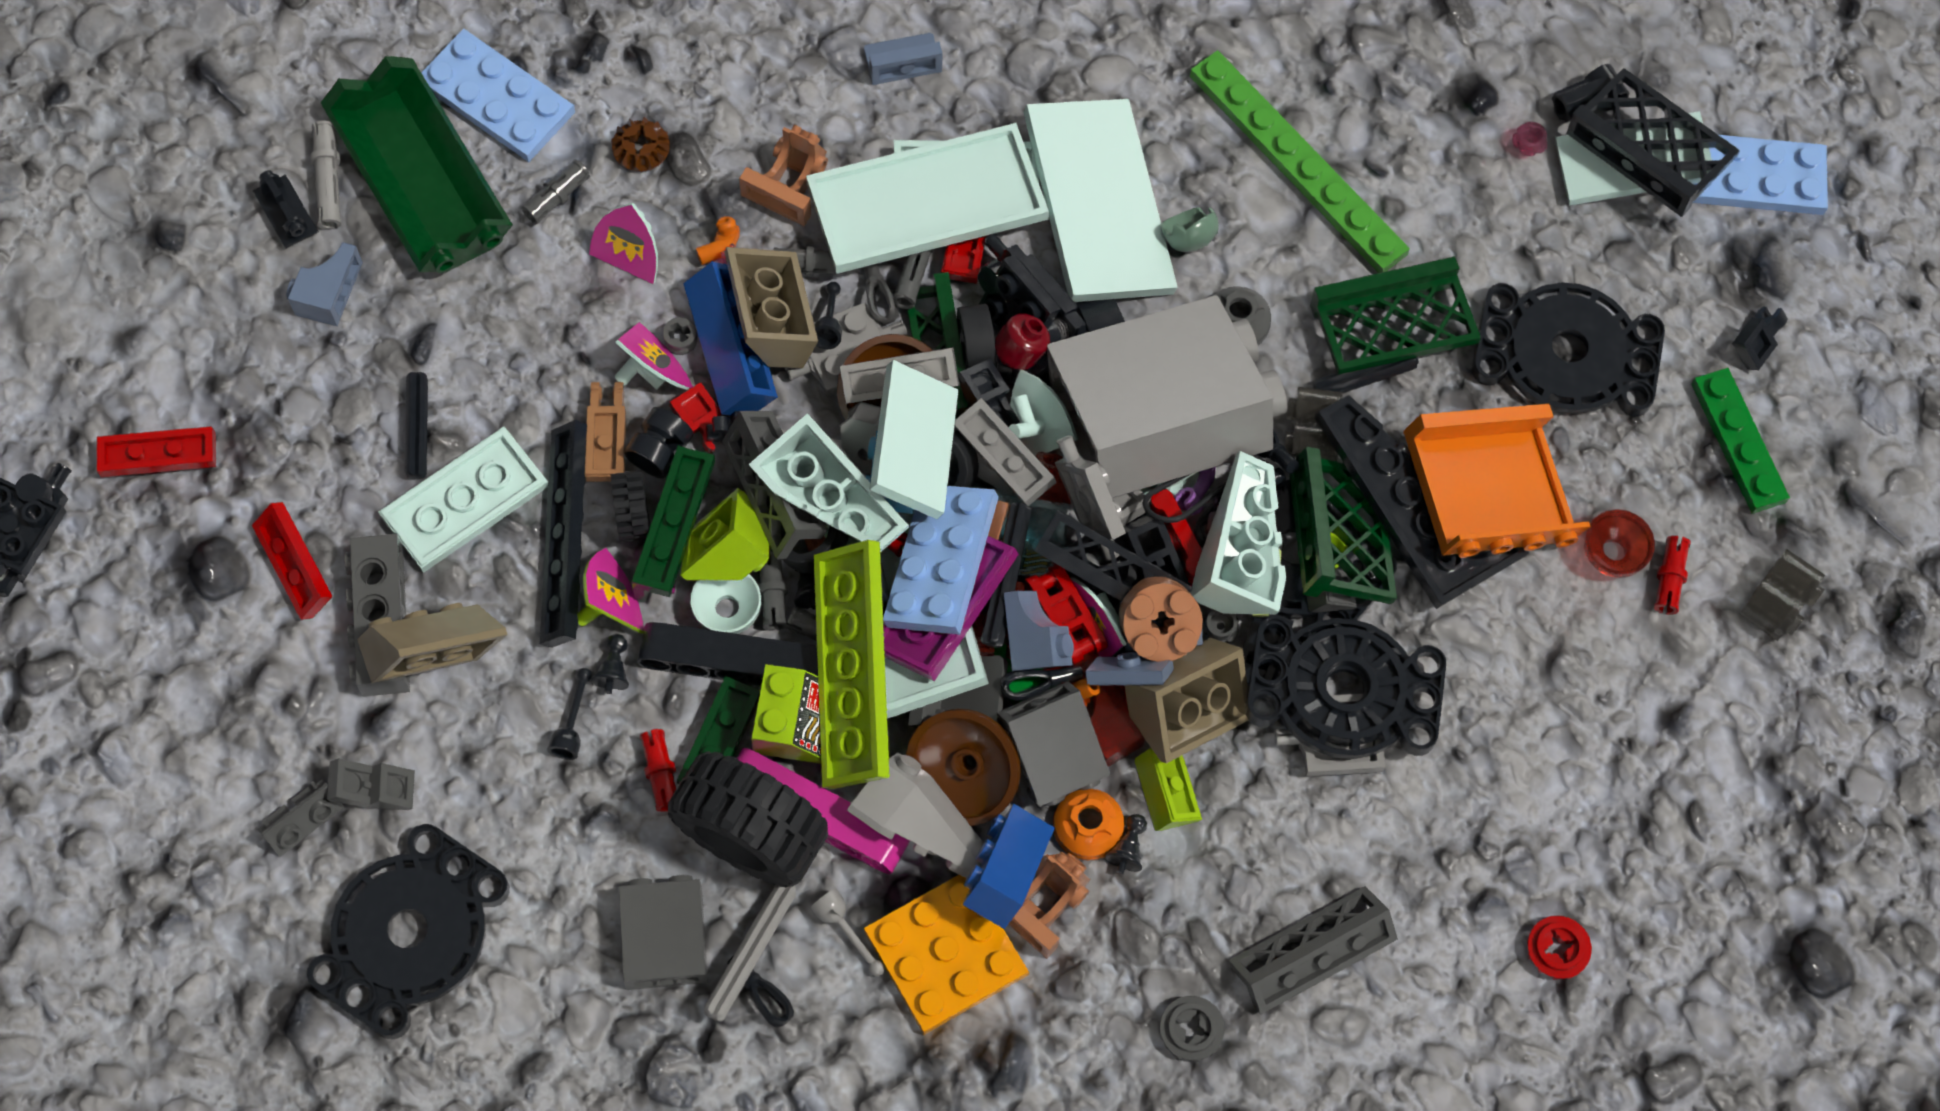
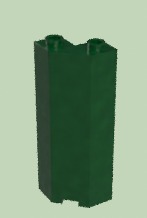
M385 56L367 80L338 78L320 104L418 271L445 273L497 247L513 224L413 58Z

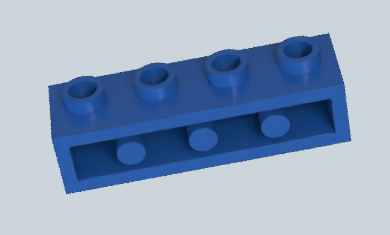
M712 261L683 284L707 363V369L712 380L717 403L723 415L731 416L734 411H759L778 398L771 372L763 360L745 343L728 265Z

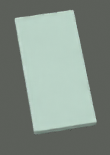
M1700 111L1688 113L1703 123ZM1674 127L1676 140L1694 139L1693 132L1688 128ZM1641 128L1623 129V134L1632 141H1643ZM1648 128L1650 140H1668L1667 128ZM1569 135L1555 137L1556 150L1569 206L1646 193L1645 190ZM1696 148L1678 149L1679 161H1698ZM1703 148L1705 161L1712 160L1709 148ZM1670 149L1652 150L1653 156L1661 162H1672ZM1699 170L1681 171L1682 177L1692 184H1697L1701 181Z
M892 360L886 366L870 484L871 491L935 519L944 514L958 389L895 360Z
M504 426L378 511V513L392 533L398 535L402 546L424 573L547 489L548 481Z

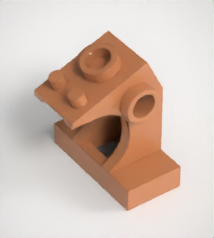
M794 124L791 130L783 128V136L778 140L773 151V156L777 160L770 171L766 174H760L746 167L739 177L741 196L805 227L811 217V198L804 195L808 189L806 176L825 171L828 158L825 157L827 151L818 144L820 138ZM788 167L801 173L798 180L792 186L779 181Z
M1063 852L1053 855L1046 854L1042 858L1035 874L1037 877L1032 882L1022 907L1008 924L1046 959L1058 948L1060 940L1049 927L1069 905L1075 909L1089 893L1085 886L1091 879L1083 873L1087 868L1070 853L1067 855ZM1044 885H1047L1060 897V900L1047 914L1031 901Z

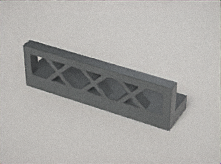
M740 411L722 442L776 559H787L799 539H822L828 527L822 520L775 495L757 474L755 481L753 469L749 464L780 438L783 432L773 411ZM740 437H742V450L738 444ZM767 493L770 497V510L767 506ZM781 523L786 532L783 539L781 537Z
M1364 886L1230 959L1229 963L1231 969L1247 986L1253 1007L1260 1014H1263L1398 940L1390 910ZM1363 903L1370 907L1361 913H1350L1352 909ZM1325 924H1335L1334 928L1326 932H1316L1317 928ZM1290 943H1301L1299 947L1292 951L1282 950L1284 946ZM1255 962H1266L1264 966L1251 973L1246 969V967Z

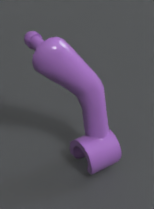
M1216 467L1200 471L1197 482L1192 488H1183L1177 492L1175 500L1181 510H1188L1202 500L1214 481ZM1203 506L1191 515L1199 514L1202 511Z

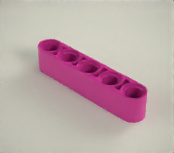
M743 748L737 757L739 761L751 764L756 769L775 777L777 781L784 785L786 784L795 790L794 792L799 796L807 799L812 807L817 808L822 813V817L826 819L828 825V836L824 842L880 872L890 875L893 873L910 843L909 840L896 833L892 840L848 812L847 809L851 802L751 749Z

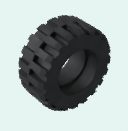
M709 751L697 756L668 802L669 818L672 819L675 826L679 827L686 836L691 837L695 843L707 849L719 859L730 863L731 866L740 871L743 870L749 873L750 876L763 879L773 885L778 884L780 887H792L802 881L828 836L826 819L822 817V813L817 808L810 805L807 799L799 796L794 792L795 790L786 784L784 785L777 781L775 777L756 769L755 766L743 763L729 755L724 756L719 752L711 753Z

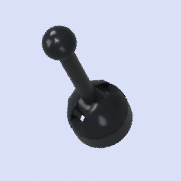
M830 282L826 286V291L829 294L826 316L819 318L814 324L818 338L816 346L821 349L829 350L836 348L842 338V327L839 321L833 318L836 296L841 291V287L837 282Z
M581 668L576 673L578 684L566 727L558 728L550 737L547 752L557 758L575 760L578 757L581 739L573 728L585 685L592 677V673L588 668Z

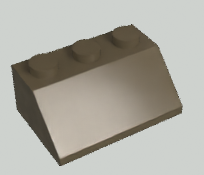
M726 247L724 252L745 343L768 367L804 368L818 343V338L797 253Z
M454 603L441 608L440 612L428 614L427 610H419L406 615L404 619L392 622L391 617L374 620L368 624L369 628L357 640L371 683L477 661L508 635L506 628L478 604L463 607L462 603Z
M1209 638L1203 641V645H1197L1191 652L1179 659L1173 660L1174 670L1163 685H1124L1129 717L1161 762L1168 763L1248 721L1245 714L1248 684L1243 648Z

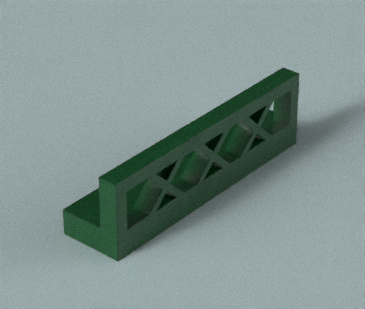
M949 272L934 274L933 286L920 287L916 298L935 297L936 308L927 317L916 310L915 306L912 309H907L911 336L920 340V337L928 327L940 334L942 341L934 350L953 347L957 373L959 374L961 371L966 370ZM937 316H938L939 324H937L936 322H934V320L936 319ZM917 320L923 323L919 329ZM960 382L959 386H954V388L958 389L955 420L969 409Z
M682 446L677 447L632 579L634 598L636 600L646 602L649 592L666 597L671 596L715 464V455Z

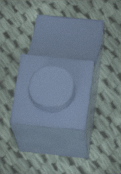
M342 242L337 252L323 264L313 268H300L296 279H291L286 294L287 300L296 316L338 326L363 263L355 245Z
M1037 591L1005 592L1004 598L1012 671L1071 666L1074 644L1072 637L1069 635L1068 626L1056 625L1046 616L1039 603Z

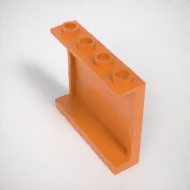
M1550 404L1420 414L1403 431L1442 555L1458 554L1460 558H1466L1476 555L1480 551L1491 550L1492 554H1501L1518 547H1523L1525 551L1536 550L1547 544H1556L1558 548L1567 547L1576 543L1578 536L1591 527L1589 521L1574 523L1542 427L1554 417Z

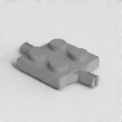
M866 302L834 314L833 318L837 319L842 327L840 344L836 348L829 350L815 346L804 368L785 367L787 375H789V379L792 381L811 372L820 381L827 397L836 394L840 366L844 364L850 353L860 344L880 335H907V330L902 320L881 328L873 319Z
M1072 435L1060 438L1056 442L1063 455V459L1055 462V465L1078 521L1114 541V539L1126 533L1121 522L1124 520V515L1119 504L1112 500L1107 487L1110 485V480L1105 469L1098 465L1097 462L1083 460L1082 456H1079ZM1099 544L1104 560L1110 561L1108 548ZM1114 552L1115 558H1117L1119 554Z
M1363 694L1330 696L1338 702L1354 704L1362 698ZM1300 724L1297 726L1304 734L1316 741L1318 740L1317 737L1307 732ZM1391 728L1389 731L1391 736H1393L1395 732L1393 728ZM1287 729L1274 730L1276 746L1299 745L1304 759L1305 776L1383 772L1386 768L1384 751L1373 756L1358 759L1334 758L1318 753L1299 742ZM1376 739L1370 743L1360 745V749L1373 747L1382 742ZM1328 742L1324 744L1337 749L1350 750L1349 746L1335 745Z

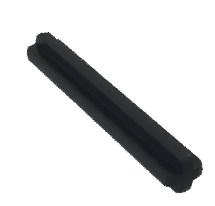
M1022 502L1012 503L1009 506L1002 542L1014 547L1019 555L989 599L981 643L990 648H1000L1004 644L1007 630L1004 593L1015 591L1032 513L1031 508Z

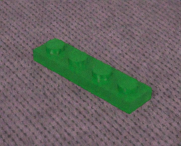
M1729 368L1694 378L1691 386L1751 514L1785 504L1790 499V496Z

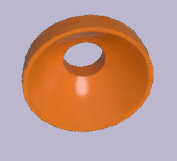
M1097 789L1077 790L1067 795L1057 806L1052 824L1055 828L1053 834L1062 850L1072 854L1077 859L1087 861L1105 857V854L1111 851L1117 842L1122 839L1125 827L1124 816L1118 803L1109 794ZM1086 808H1093L1100 813L1102 823L1094 829L1084 828L1078 820L1079 813Z

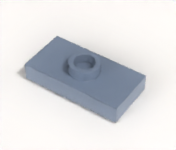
M1136 652L1122 653L1117 657H1097L1086 670L1087 684L1163 685L1174 670L1173 661L1170 660L1158 662L1140 657Z

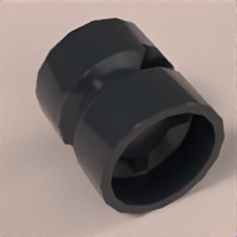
M653 407L641 424L643 433L637 432L634 434L624 449V455L643 472L653 477L664 479L669 473L677 447H686L694 434L690 426L677 415L666 409Z

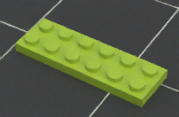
M865 540L814 555L822 788L836 789L890 778L880 542Z

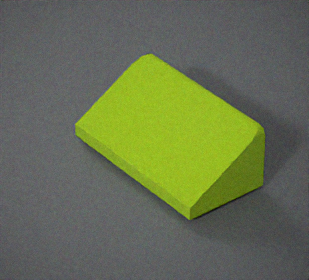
M1152 748L1135 758L1136 769L1156 831H1163L1202 820L1183 755L1168 763H1163Z

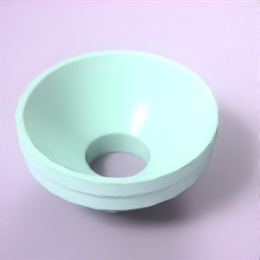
M750 574L742 580H697L691 593L692 612L697 622L704 629L740 634L747 630L759 615L761 608L759 586ZM723 599H732L738 603L739 609L734 616L725 618L717 614V604Z

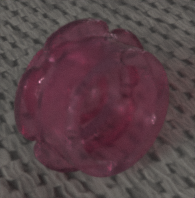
M1526 122L1517 128V133H1514L1512 136V143L1515 148L1519 149L1521 154L1534 156L1535 153L1540 154L1545 151L1548 145L1546 141L1547 132L1537 122ZM1527 139H1531L1533 142L1529 143Z

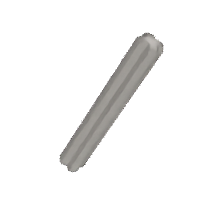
M778 884L774 886L704 1006V1013L709 1018L720 1022L726 1017L795 898V886H788L786 888L780 887Z

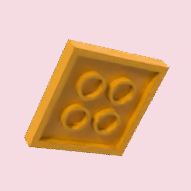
M961 875L955 876L864 928L867 938L884 964L886 971L923 1035L1029 975L1028 969L1004 929L962 905L969 889L964 886L967 878Z

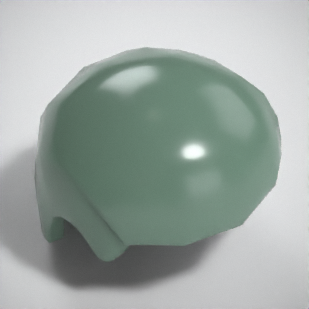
M1196 207L1162 222L1160 227L1169 245L1174 250L1181 252H1195L1206 247L1219 230L1218 217L1211 207L1208 208L1209 214L1206 215L1201 208Z

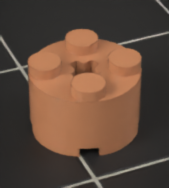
M1150 577L1139 581L1124 597L1119 609L1120 627L1128 643L1138 655L1151 661H1173L1183 657L1195 649L1201 635L1203 620L1197 601L1183 585L1167 577ZM1163 611L1169 619L1164 620L1163 626L1157 627L1152 620L1158 619V612Z

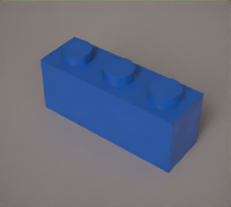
M1016 804L1012 805L1005 816L998 814L987 831V835L992 837V839H987L976 856L975 860L981 864L980 866L975 865L964 883V886L969 891L962 905L1005 929L1025 901L1055 828Z

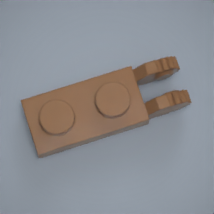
M591 382L590 406H587L586 482H611V474L625 472L626 408L624 406V383L615 382L613 387L614 406H601L602 387L600 382Z

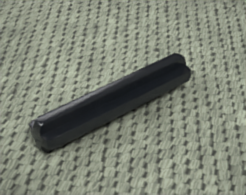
M1416 357L1339 375L1336 372L1316 379L1312 385L1316 398L1322 401L1417 368L1419 360Z
M410 372L406 376L405 473L409 479H422L427 475L428 378L424 372Z

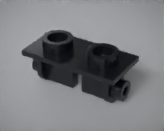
M271 170L263 172L259 176L260 187L252 191L285 249L318 233L316 226L286 174L280 177Z

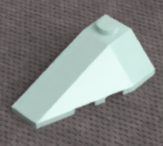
M808 413L749 464L775 495L859 542L865 540L880 542V552L909 528V525L882 495L870 490L871 483Z
M1242 451L1236 454L1197 564L1191 595L1197 603L1223 614H1277L1280 610L1286 582L1285 566H1282L1280 563L1279 546L1282 545L1281 532H1277L1275 510L1278 509L1274 466Z

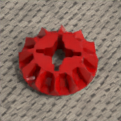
M1550 916L1540 920L1532 928L1526 942L1529 952L1528 959L1537 967L1538 973H1544L1552 977L1553 980L1571 979L1586 968L1592 954L1591 941L1586 930L1578 922L1565 916ZM1553 937L1557 939L1559 944L1566 943L1567 945L1573 943L1563 953L1564 960L1563 958L1560 959L1557 953H1545L1553 945Z

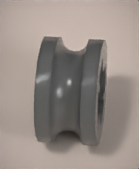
M677 317L666 323L663 329L665 346L671 353L685 355L696 347L697 332L695 325L690 320ZM680 330L683 335L686 334L687 340L680 342L678 338L674 337V332Z

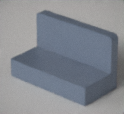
M932 33L864 46L872 85L942 72L943 53L940 41L935 42Z

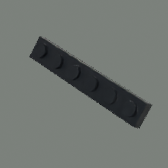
M577 420L551 430L539 642L540 645L550 648L575 640L578 629L577 613L578 595L580 592V558L582 555L581 535L584 518L583 495L586 481L587 424Z

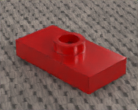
M987 235L947 245L941 273L949 272L951 280L977 284L985 247L984 242H986Z

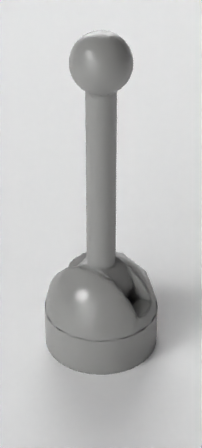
M836 888L826 893L810 907L821 921L828 924L837 923L869 964L871 975L881 976L884 973V964L873 958L844 920L846 904Z

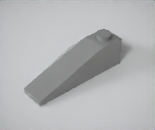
M896 753L889 758L890 778L868 782L850 804L847 811L891 840L896 833L915 844L913 851L924 857L926 854L944 858L949 870L967 878L975 865L980 866L981 864L975 859L984 842L932 776L921 769L920 763L908 755Z

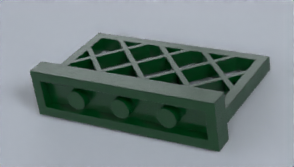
M1453 256L1314 287L1310 308L1314 318H1318L1337 374L1354 372L1479 343L1481 336L1458 278L1460 268L1456 257ZM1452 290L1455 302L1451 308L1432 299L1437 291ZM1412 298L1422 303L1416 316L1397 307L1401 299ZM1377 306L1387 311L1381 324L1362 315L1366 307ZM1427 306L1446 315L1440 327L1421 319ZM1340 313L1352 319L1346 331H1343L1331 325L1328 316ZM1392 314L1411 323L1404 335L1386 327ZM1452 318L1464 324L1468 334L1455 336L1444 329ZM1357 322L1376 331L1369 343L1350 334ZM1415 326L1434 335L1431 342L1420 344L1410 339L1409 336ZM1380 334L1399 343L1397 348L1390 352H1385L1375 347L1374 344ZM1345 342L1364 351L1359 359L1344 362L1340 350Z
M1306 446L1296 458L1299 462L1298 470L1293 474H1289L1303 595L1318 597L1323 591L1392 605L1397 600L1387 531L1361 490L1353 482L1354 479L1344 463L1322 459L1320 449ZM1323 472L1329 473L1340 485L1333 489L1323 479ZM1343 488L1358 502L1353 509L1338 494ZM1328 500L1344 515L1338 521L1327 510L1326 502ZM1363 508L1373 518L1374 526L1372 528L1356 513L1359 509ZM1347 519L1363 535L1358 540L1341 525ZM1332 532L1348 547L1343 553L1331 542L1330 534ZM1367 539L1378 550V559L1375 560L1361 546L1364 540ZM1351 551L1367 567L1363 572H1360L1346 558ZM1336 564L1352 579L1350 583L1335 580L1334 566ZM1371 571L1382 582L1383 589L1375 588L1364 576Z

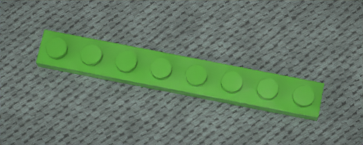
M1218 50L1191 69L1190 77L1378 273L1388 271L1408 255L1410 248Z

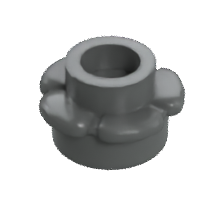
M1212 609L1208 612L1207 618L1203 619L1202 632L1208 635V639L1213 638L1222 642H1232L1239 633L1237 628L1239 624L1238 618L1235 614H1223ZM1218 624H1223V625H1224V629H1222V630L1218 629V628H1217V625H1218Z

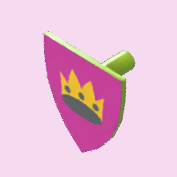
M607 548L595 553L587 562L583 574L586 607L577 613L578 624L584 627L601 614H604L642 634L644 630L638 600L634 598L633 588L628 578Z

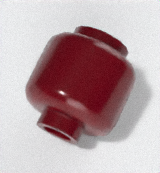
M1016 314L1011 317L995 338V348L1001 362L1007 367L1018 370H1027L1033 367L1048 349L1047 345L1050 344V334L1046 326L1040 319L1028 314Z

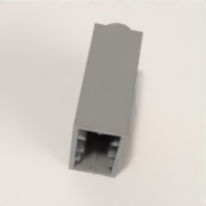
M1218 295L1047 345L1050 388L1054 390L1063 402L1073 422L1078 437L1074 444L1079 456H1082L1083 460L1097 462L1098 465L1105 469L1110 480V485L1107 487L1112 498L1233 462L1239 451L1253 456L1273 450V417L1287 412V400L1282 382L1274 370L1259 373L1255 362L1259 359L1258 345L1250 323L1247 319L1232 322Z

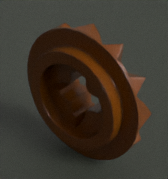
M645 116L642 120L637 121L629 118L627 124L622 127L617 126L614 138H611L612 152L616 161L624 168L637 172L649 171L658 167L666 159L670 149L668 133L664 131L659 122L653 123L648 121ZM641 134H644L648 144H643L642 149L637 154L635 143L633 142H637Z

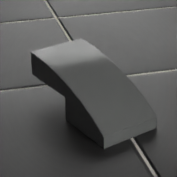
M340 758L330 761L327 800L381 809H413L415 770L385 763L370 766Z

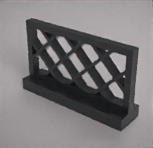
M1625 68L1586 106L1581 105L1573 113L1566 133L1680 217H1683L1691 209L1693 202L1732 163L1740 152L1738 148ZM1622 83H1625L1635 90L1636 98H1618L1617 88ZM1657 106L1664 111L1665 118L1647 119L1645 107ZM1619 107H1638L1640 119H1621ZM1597 108H1612L1614 120H1603L1593 112ZM1674 127L1688 128L1693 132L1694 139L1676 140ZM1641 128L1643 141H1632L1623 134V129ZM1648 128H1667L1668 140H1650ZM1696 148L1698 161H1679L1678 149ZM1703 148H1716L1725 156L1721 160L1705 161ZM1670 149L1672 162H1661L1653 156L1652 150ZM1699 170L1701 181L1695 186L1682 177L1681 171Z

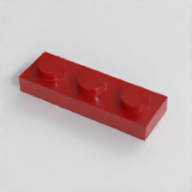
M212 426L97 436V473L100 477L216 467V432Z
M270 503L252 524V527L300 619H312L333 596L284 503Z

